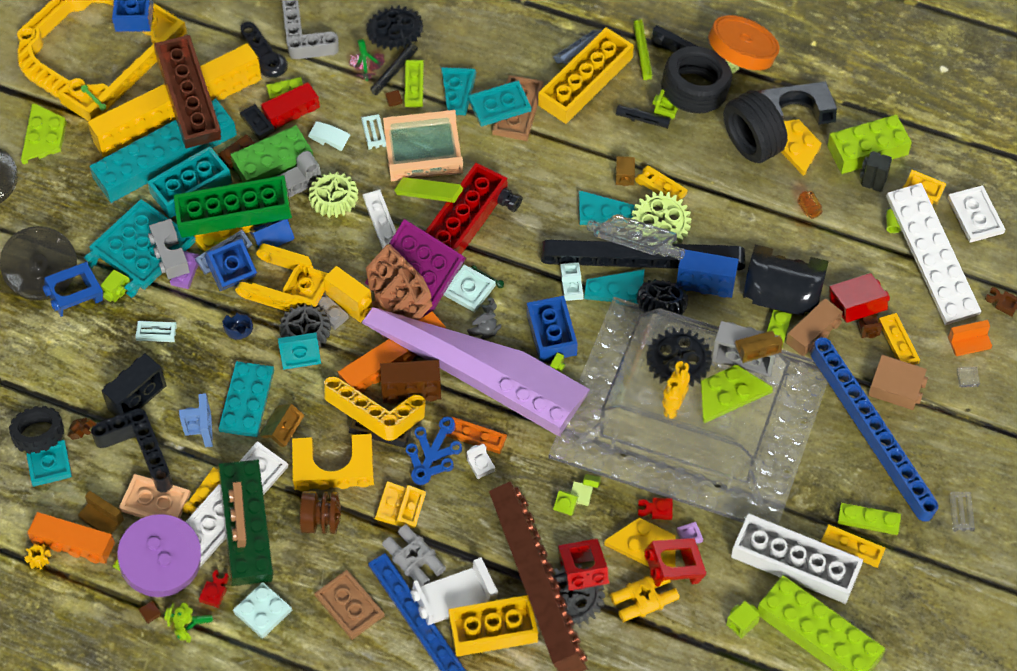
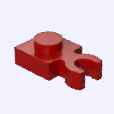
M653 498L652 503L644 499L638 501V506L646 508L638 510V516L644 517L652 514V519L672 520L673 498Z
M218 570L213 572V582H206L199 597L201 603L219 608L227 591L223 585L227 584L229 580L228 573H225L222 579H218Z

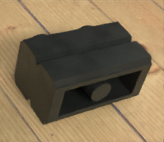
M874 151L870 153L869 157H865L860 178L863 179L862 186L869 189L873 188V190L878 192L883 191L892 157L884 154L881 155V153Z

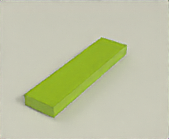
M403 177L394 191L397 195L455 203L463 187L461 184Z

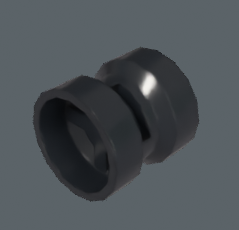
M504 188L498 197L497 203L501 206H507L508 210L515 212L521 205L523 197L512 193L508 188Z

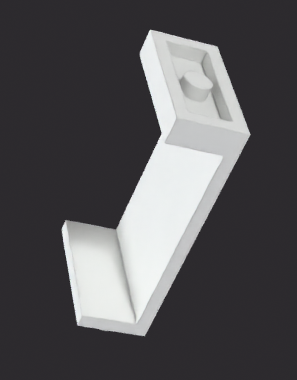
M482 558L474 560L473 568L423 586H420L417 580L413 581V589L411 590L413 601H417L419 604L420 616L426 620L428 625L448 619V609L496 601L498 593Z

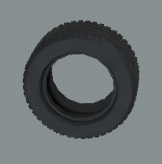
M698 46L684 47L672 53L667 59L662 75L661 88L665 90V97L675 107L690 113H708L716 110L725 102L732 81V71L727 61L717 52ZM696 74L705 77L712 85L698 86L687 82L681 75Z
M750 90L726 104L723 112L726 130L737 150L747 160L754 163H763L785 149L788 141L786 126L778 109L765 94Z

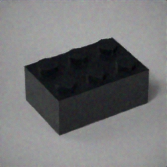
M145 353L141 357L136 358L130 367L121 371L116 379L107 383L102 390L107 409L114 416H118L134 409H141L167 385L161 366Z

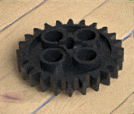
M400 5L396 9L393 6L390 7V10L384 8V12L378 10V15L373 14V19H368L369 23L366 24L367 36L369 41L371 40L372 45L376 44L377 48L382 46L383 50L389 47L390 51L393 47L399 50L400 46L405 49L406 44L412 46V41L417 42V37H421L423 32L421 15H418L417 11L413 12V8L407 10V6L400 9Z
M673 328L672 333L665 330L664 336L659 333L657 339H652V345L648 346L646 358H648L649 372H654V379L660 377V384L664 381L668 382L674 372L671 369L675 368L679 361H683V366L685 363L689 365V384L693 387L694 380L701 383V377L706 378L707 372H710L712 351H708L709 344H704V338L698 340V333L692 336L691 330L687 333H684L683 328L680 329V332Z

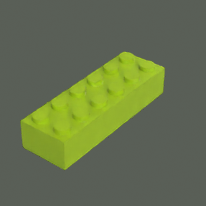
M784 575L758 605L760 618L834 671H872L883 657L886 648Z

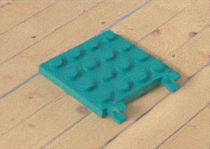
M141 199L89 246L91 252L84 259L89 267L93 268L98 259L101 258L121 274L129 277L131 282L125 286V289L127 290L126 294L133 298L140 287L145 290L162 274L159 267L161 260L160 258L156 259L153 250L156 246L150 243L148 233H151L149 225L168 220L169 218ZM172 221L179 244L173 245L168 249L176 250L182 248L183 251H187L196 242L195 237L182 238L177 224Z

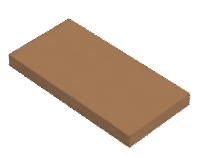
M509 75L507 83L519 80L531 105V112L495 122L492 135L528 141L538 107V93L543 89L544 81Z

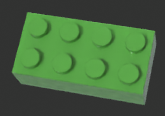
M297 125L232 153L231 159L233 168L244 183L277 177L297 167L296 160L302 152L309 151L313 155V151Z

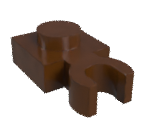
M991 287L990 293L994 296L987 294L985 300L989 303H996V309L1013 317L1017 311V297L1007 291L1001 294L997 288Z
M87 418L76 419L71 423L67 436L75 440L82 438L84 434L89 435L91 433L89 431L90 428L95 426L96 423Z

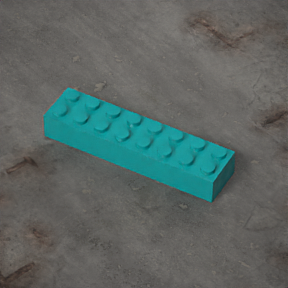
M214 99L211 102L221 129V140L185 149L177 121L174 120L90 165L94 181L110 203L148 184L149 180L209 146L214 148L237 135L235 122L218 100Z

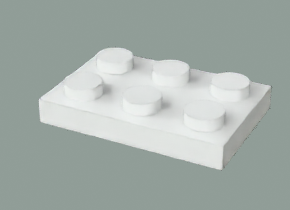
M983 185L948 195L947 199L969 243L1004 234L1005 228Z

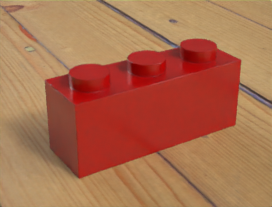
M309 82L261 104L262 113L275 129L320 108L319 97Z

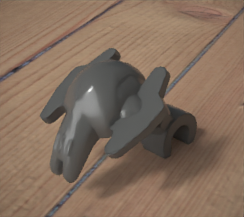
M493 298L487 299L490 303L489 305H481L485 313L478 316L472 322V325L477 324L476 327L467 329L470 336L482 335L480 338L485 340L496 335L497 331L502 327L501 324L496 326L497 321L494 319L496 316L494 310L497 308V304Z

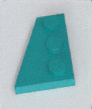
M441 67L447 110H455L456 115L466 116L469 105L468 95L472 94L477 74L476 69Z
M579 190L580 225L634 224L631 223V218L633 217L632 211L635 210V205Z

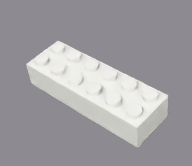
M749 513L734 544L731 558L778 577L784 575L795 584L845 604L848 601L863 563L861 558Z

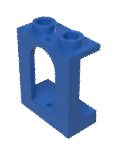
M87 262L44 277L45 285L43 286V291L46 296L51 298V306L54 311H58L60 317L63 316L64 309L93 299L95 303L103 301V290ZM77 275L81 276L87 287L68 296H60L55 292L56 284Z

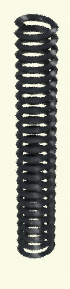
M412 44L413 46H407L370 88L374 95H378L396 73L400 71L401 67L406 64V60H410L411 56L418 51L417 46Z

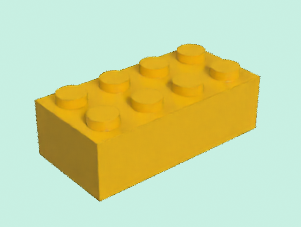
M527 595L448 609L456 657L538 642L536 620Z

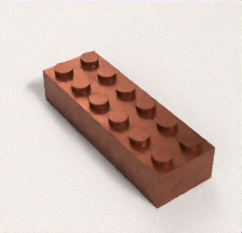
M190 35L154 43L155 55L185 149L221 140V129Z

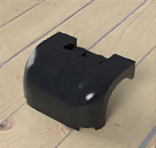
M755 244L747 271L743 298L747 297L753 300L752 304L793 314L804 315V312H811L819 304L829 261L810 257L809 263L799 259L791 260L782 255H772L773 248Z

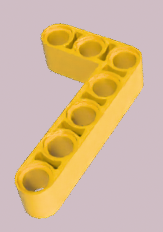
M328 377L324 381V399L385 440L392 441L397 439L425 417L426 400L421 395L410 396L389 412L337 377Z

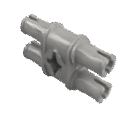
M408 525L402 526L398 531L399 535L408 543L406 547L401 548L392 537H388L382 543L385 549L393 556V562L401 567L406 576H411L414 581L417 580L420 586L430 583V579L420 569L424 564H427L437 576L446 570V567L436 557L435 550L431 549L424 542L423 537L417 536Z

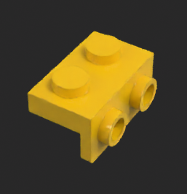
M911 170L903 188L922 183L931 204L937 205L946 187V183Z

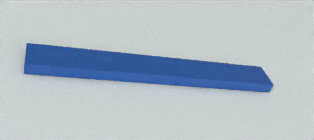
M384 553L369 562V568L439 671H466L434 624L428 625L426 620L421 618L418 602L413 601L411 589L387 554Z

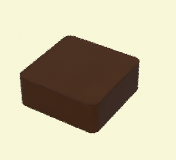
M399 90L385 93L389 107L402 104Z
M153 601L139 609L147 624L161 616L159 609Z

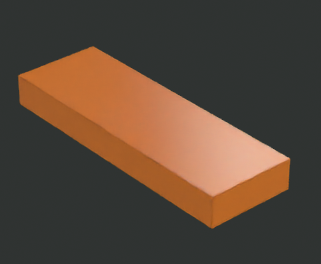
M452 417L456 428L454 432L447 434V437L474 446L485 444L486 450L498 454L501 453L507 439L506 434Z

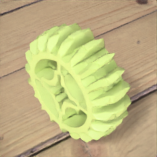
M338 171L336 174L329 172L328 175L322 174V178L316 177V182H312L309 188L308 197L316 213L320 212L322 217L327 214L329 218L331 215H335L337 218L338 214L344 216L345 211L351 212V208H355L358 200V189L355 181H352L351 177H346L345 173L339 175Z

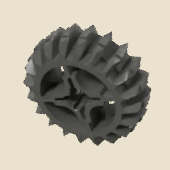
M305 303L303 307H300L297 304L296 309L290 307V313L285 312L279 326L281 338L317 333L319 348L321 343L326 344V338L330 336L331 324L327 313L322 311L320 306L314 308L313 305L307 307Z

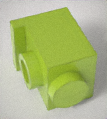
M113 270L100 285L103 290V297L110 302H116L119 297L125 294V286L130 283L129 277Z

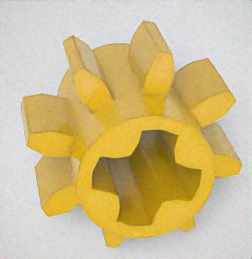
M34 543L30 549H26L28 556L24 558L29 563L31 569L34 567L42 569L46 564H50L47 557H50L51 553L49 550H46L45 544L39 546Z

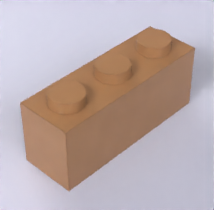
M825 298L788 333L786 344L804 357L808 352L811 353L814 343L818 338H827L833 328L837 329L841 325L843 312Z

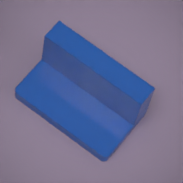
M288 219L268 222L249 230L258 248L261 244L277 247L295 239Z

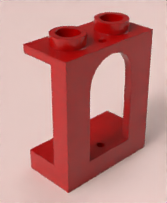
M598 538L558 545L560 565L564 567L569 591L609 584L608 566ZM595 562L594 566L589 569H579L575 566L577 563Z
M695 538L652 541L644 550L651 578L654 580L656 587H659L664 580L690 579L691 584H698L707 575ZM680 550L685 566L669 567L665 565L661 560V552Z

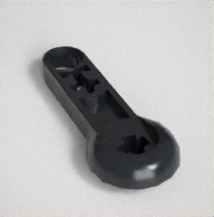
M244 22L240 26L241 35L257 55L261 74L268 78H276L283 75L288 68L286 58L272 50L254 23ZM247 28L253 29L250 33L244 32Z

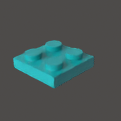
M317 333L278 338L283 370L321 364Z
M65 440L58 441L56 446H51L47 451L26 453L33 487L72 477Z

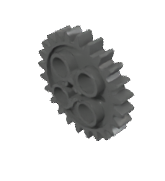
M579 564L577 568L582 569L581 564ZM563 565L562 571L555 568L556 574L553 575L554 579H557L559 585H566L559 592L566 601L567 608L565 609L567 613L571 615L574 624L577 623L579 628L582 627L581 622L583 621L589 624L588 618L596 619L594 612L601 613L599 606H604V601L602 600L605 598V593L602 592L605 590L604 586L599 585L569 591ZM580 603H586L582 608L577 607Z

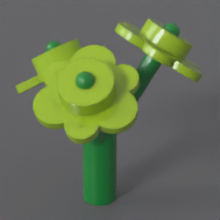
M172 603L171 607L167 608L164 613L168 627H170L173 621L177 638L181 641L186 640L188 643L191 642L192 638L187 632L196 624L212 623L213 621L211 614L191 616L193 609L187 603H182L180 608L177 607L176 609L174 608L175 603Z

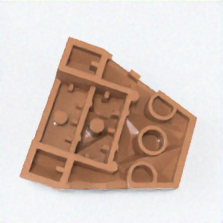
M387 244L366 267L369 288L371 291H374L376 300L372 301L373 307L419 320L433 306L430 300L431 293L423 276L391 244ZM381 334L383 339H389Z

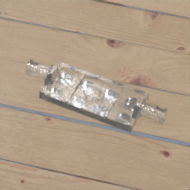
M620 214L614 215L604 223L591 220L587 224V230L594 232L595 237L654 256L659 254L664 257L670 256L681 260L685 255L684 248L672 245L677 240V233L671 232L668 229L655 227L652 224L639 222L636 219L623 217Z

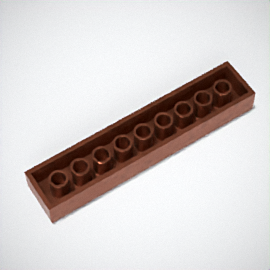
M511 481L490 490L489 494L553 665L558 671L587 670L585 662L588 661L585 651L581 650L579 645L581 640L578 633L572 627L574 625L573 619L565 609L567 608L566 601L560 595V585L557 579L553 577V567L547 561L546 557L548 554L544 545L540 543L541 536L538 529L534 527L533 523H535V520L527 509L529 505L525 496L522 495L519 487H514Z

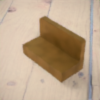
M768 331L736 340L735 346L742 363L781 353L783 340L781 336H775L773 331Z
M292 404L279 405L260 436L262 438H271L279 446L286 447L305 415Z
M91 491L85 495L87 505L78 514L81 520L96 530L112 534L124 520L119 509Z

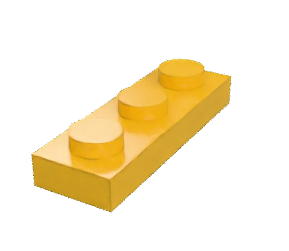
M897 313L879 318L878 323H882V331L896 359L913 365L919 364L920 358Z
M828 525L821 541L823 544L861 558L864 563L878 568L886 549L832 525Z

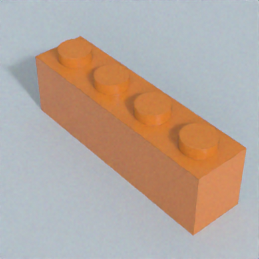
M37 512L27 532L33 544L35 543L39 546L45 544V546L50 547L56 552L64 551L76 558L81 556L96 564L98 562L106 564L115 544L112 534Z

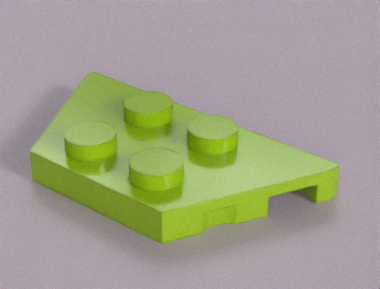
M32 104L21 157L22 164H27L28 160L36 157L41 159L49 154L61 152L67 123L64 117L37 104Z
M734 365L701 380L703 423L772 393V386L738 365Z

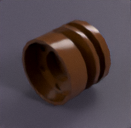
M303 491L300 506L301 533L315 534L317 526L321 525L322 533L326 534L328 525H330V534H337L341 520V503L338 492H332L331 501H329L328 492H324L322 501H320L317 491Z

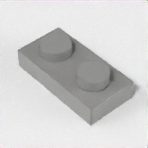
M325 293L322 295L316 308L320 306L322 311L327 313V317L330 318L331 327L336 330L349 319V316Z

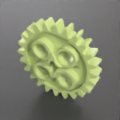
M660 191L659 196H656L655 192H653L651 198L646 194L645 201L640 198V205L635 204V210L632 211L633 217L631 218V223H634L632 230H636L635 236H640L639 242L646 240V243L677 244L678 240L682 243L683 237H687V231H690L691 226L689 224L692 220L688 218L691 213L686 211L688 206H682L683 200L676 201L677 195L671 198L670 192L663 196L662 191ZM658 206V207H660L662 210H661V211H655V210L653 209V207ZM675 215L678 219L672 220L669 216ZM650 221L653 225L647 226L644 222ZM666 230L669 234L663 235L660 231Z

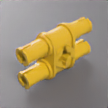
M679 361L676 364V370L668 380L663 393L664 416L668 417L669 414V419H674L677 416V410L680 408L689 389V365L685 363L683 366V361Z
M644 576L643 579L627 583L625 588L610 593V598L614 605L629 599L634 601V605L619 610L620 619L624 623L638 616L644 618L649 613L657 610L661 611L665 605L679 600L680 597L677 589L673 588L658 594L655 591V588L658 587L655 586L654 580L649 576ZM664 580L660 586L670 583L671 580Z

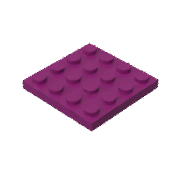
M404 219L389 244L423 276L430 290V300L433 306L423 315L424 317L434 311L466 257ZM367 278V280L365 281V284H367V285L369 286L368 278Z

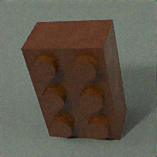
M439 360L380 363L383 403L395 404L403 402L413 395H421L427 401L442 399Z

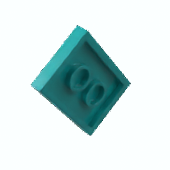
M519 80L468 95V100L480 127L531 112V105Z

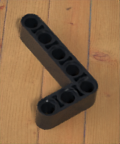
M134 409L92 426L91 434L96 446L99 448H106L136 437L157 491L167 492L173 487L168 466L147 414L143 409Z

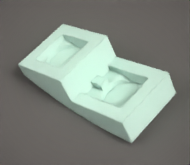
M316 121L308 137L322 145L327 143L342 151L350 134L334 126Z
M579 262L560 264L565 301L583 299Z

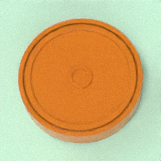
M727 15L717 18L708 35L710 45L722 58L734 65L749 70H765L770 68L780 50L779 43L771 32L760 24L739 16Z

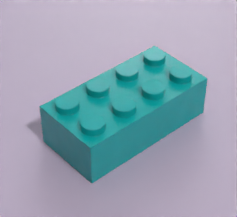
M209 146L149 180L147 183L151 196L170 219L176 216L174 195L227 186L232 183L228 167Z

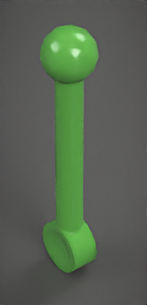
M87 85L81 86V91L87 93L100 106V110H106V104H102L89 91Z

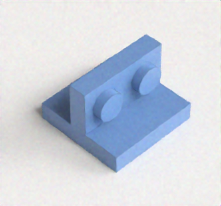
M198 394L199 408L189 407L185 410H179L180 421L185 436L202 434L205 447H213L212 416L207 394Z

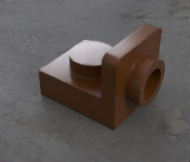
M876 314L856 320L861 338L880 336L883 326L882 323H878Z

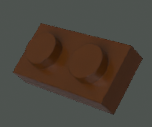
M246 134L218 153V156L231 169L233 167L231 154L253 145L255 142Z

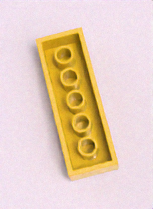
M603 29L538 93V106L567 124L633 59L634 45L610 29Z

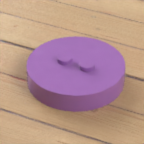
M150 515L136 521L125 531L119 543L118 562L121 574L130 587L147 596L166 597L182 591L194 580L201 564V547L195 531L185 521L171 515Z

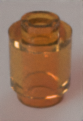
M804 191L799 195L797 202L807 217L814 219L822 214V205L814 192Z

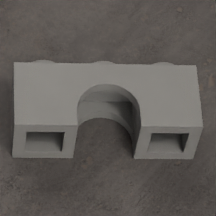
M168 219L149 225L151 233H148L150 243L156 246L153 250L156 259L160 258L161 260L159 263L161 272L166 273L168 279L190 273L183 249H168L173 245L179 244L172 220Z

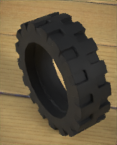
M47 406L27 408L24 412L18 413L16 418L12 419V425H9V433L14 446L18 447L21 452L26 451V453L47 451L51 446H56L58 440L61 441L63 438L62 434H64V425L59 412L55 411L52 407L49 409ZM47 422L52 424L51 428L42 435L35 437L22 435L23 431L34 423Z

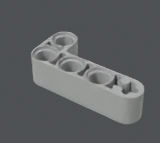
M309 151L302 152L297 157V167L279 175L285 176L289 198L310 188L312 182H316V177L321 178L320 166Z

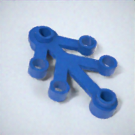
M443 417L440 420V430L431 448L426 438V429L424 427H417L414 433L420 441L425 460L421 464L417 455L418 448L415 444L411 443L406 446L407 455L411 457L414 470L411 473L414 483L425 485L430 481L431 476L444 471L449 472L454 468L453 461L450 458H445L440 465L431 467L433 461L462 452V445L458 441L452 442L450 447L439 450L446 435L454 432L456 428L453 418ZM447 421L450 422L448 426L443 425ZM419 431L424 432L421 436L417 435ZM456 445L460 447L458 450H453V447ZM410 448H415V449H416V450H415L414 452H412V453L409 452V449H410ZM447 462L451 463L449 467H445L444 464ZM420 472L425 473L423 477H418V474Z

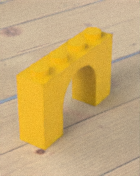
M372 434L352 435V458L347 466L338 471H325L315 464L312 437L292 439L293 484L295 490H327L336 487L346 489L353 486L365 488L374 485Z

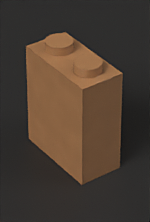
M882 355L868 396L914 410L915 404H920L923 393H920V389H925L928 377H925L927 369Z

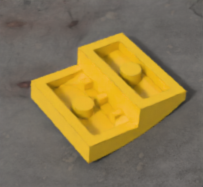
M387 481L374 519L397 526L408 525L409 528H415L426 491L409 485L405 488Z

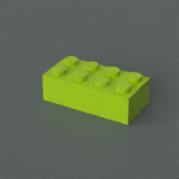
M896 114L830 133L827 147L840 173L844 174L862 169L865 157H869L872 151L890 156L892 160L909 155L912 142Z

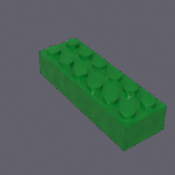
M284 175L174 195L177 227L182 238L292 218L288 187Z

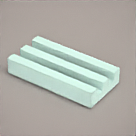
M379 114L361 117L368 149H372L374 146L379 148V145L385 147L386 140ZM375 119L377 121L381 140L377 139L373 120ZM366 121H369L374 139L373 142H371L370 135Z
M138 321L136 340L175 342L177 324L176 322ZM156 328L171 329V330H160V329H156Z

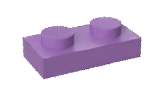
M183 251L190 273L171 278L170 284L189 289L198 267L195 258L200 256V254Z

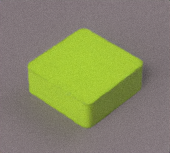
M586 474L583 479V485L598 488L601 477Z

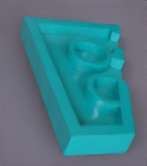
M645 269L587 279L584 299L639 305L637 303V294L644 281Z

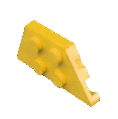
M799 119L784 121L788 141L781 153L804 176L808 167L812 164L815 155L819 152L822 143Z
M638 518L607 538L604 545L649 567L644 556V550L652 541L676 539V535ZM676 550L661 552V560L665 565L676 567Z

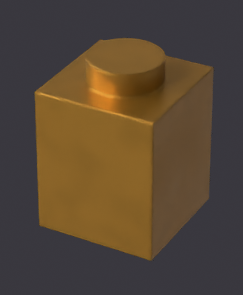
M617 156L616 185L634 186L635 157Z

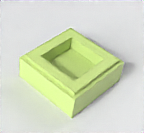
M573 482L571 493L579 496L577 504L589 506L593 487Z

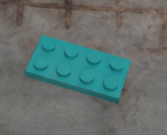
M236 361L219 425V432L258 438L275 371L274 366Z

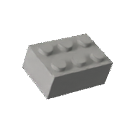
M721 321L715 340L712 362L731 367L738 365L747 371L771 377L777 354L742 363L735 346V341L765 332L758 331L752 327L739 326L733 322Z

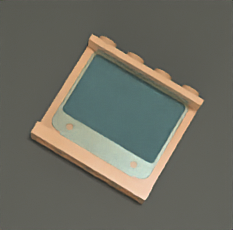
M455 110L383 118L391 181H399L403 177L417 179L463 173V159L460 152Z

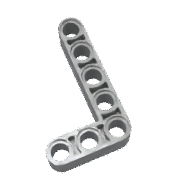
M282 0L288 54L291 58L303 59L338 53L339 42L336 33L323 32L302 35L298 0Z

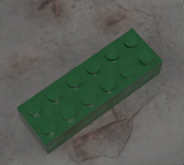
M259 460L218 464V476L231 586L272 582L273 568ZM241 482L246 547L237 548V541H233L232 529L236 527L235 521L231 522L230 509H234V503L229 501V490H232L233 483Z

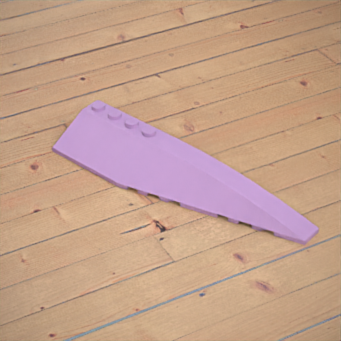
M374 307L362 321L364 325L427 361L439 360V367L442 370L559 437L590 392V389L520 350Z

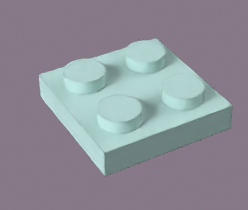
M463 265L447 288L444 296L475 313L494 289L496 282Z
M263 582L233 609L234 614L262 639L292 611V608Z

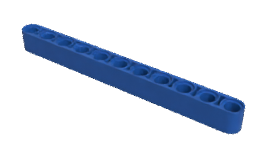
M818 338L811 350L812 359L916 517L924 522L930 521L938 510L936 499L833 344L827 338Z

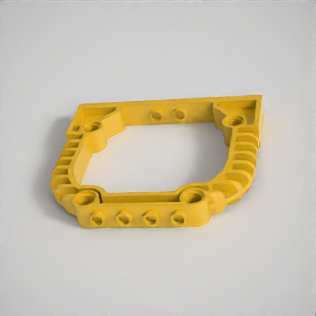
M51 0L17 32L19 40L18 63L23 74L31 82H34L37 86L60 99L61 104L85 120L90 121L104 114L158 62L154 43L182 37L187 34L184 21L154 3L151 31H143L145 35L151 36L152 46L140 57L136 58L134 63L125 69L109 87L103 83L87 85L89 91L102 104H106L107 108L104 111L100 110V106L87 93L81 91V86L85 85L82 79L75 78L70 81L42 64L35 55L43 48L42 39L72 11H82L91 3H107L113 6L114 0Z

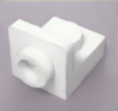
M485 444L475 445L467 451V461L477 479L495 472V466L486 452Z

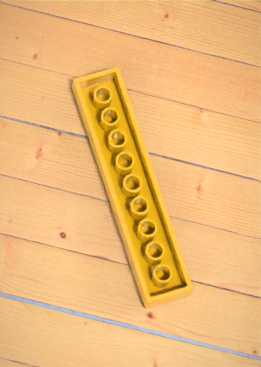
M248 43L200 66L211 101L214 99L218 101L223 100L227 96L239 92L243 88L255 84L262 79L258 57ZM163 84L88 121V125L95 146L103 158L173 122L176 120L166 86Z

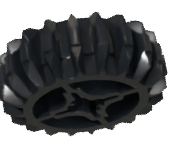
M648 280L638 290V308L642 309V312L648 313V316H655V319L657 317L662 320L664 318L671 320V318L677 319L687 309L688 295L682 286H677V283H671L670 280Z

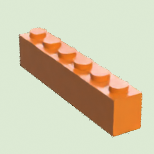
M433 311L418 320L446 329V326ZM388 339L338 371L339 379L363 393L369 386L381 381L380 363L411 362L417 355Z

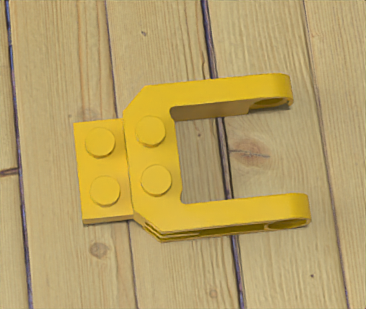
M261 244L256 252V255L261 260L293 270L283 288V292L255 283L239 282L235 289L236 293L242 298L287 312L290 311V307L296 309L297 304L301 306V304L306 303L308 306L313 305L316 308L325 292L324 277L328 273L314 269L308 256L268 244Z

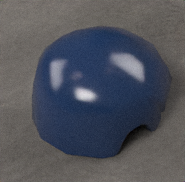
M236 313L233 317L226 315L222 321L226 335L234 340L244 339L253 331L252 319L247 315H240L239 313Z

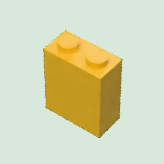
M335 266L324 277L326 295L346 313L361 323L373 308L371 290L338 266Z

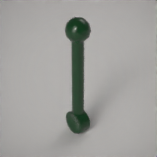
M472 265L470 267L473 270L495 281L498 288L504 287V281L494 279L493 277L477 269L476 265Z

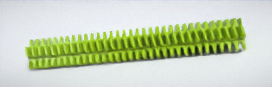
M640 19L635 20L633 26L643 80L646 81L647 79H652L653 75L648 56L643 20Z

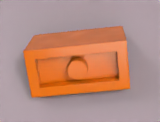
M988 320L951 328L948 339L955 356L992 348L988 336L990 329Z

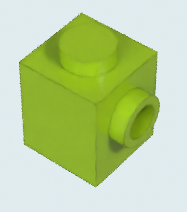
M744 601L740 606L737 604L733 607L726 625L742 639L758 624L760 618L759 611L754 605H749Z

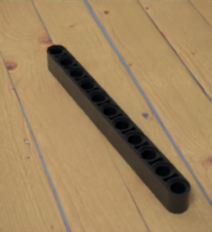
M544 240L541 243V262L552 265L579 262L581 266L678 269L682 249L737 258L739 259L737 271L743 270L746 267L745 249L741 246L579 240Z

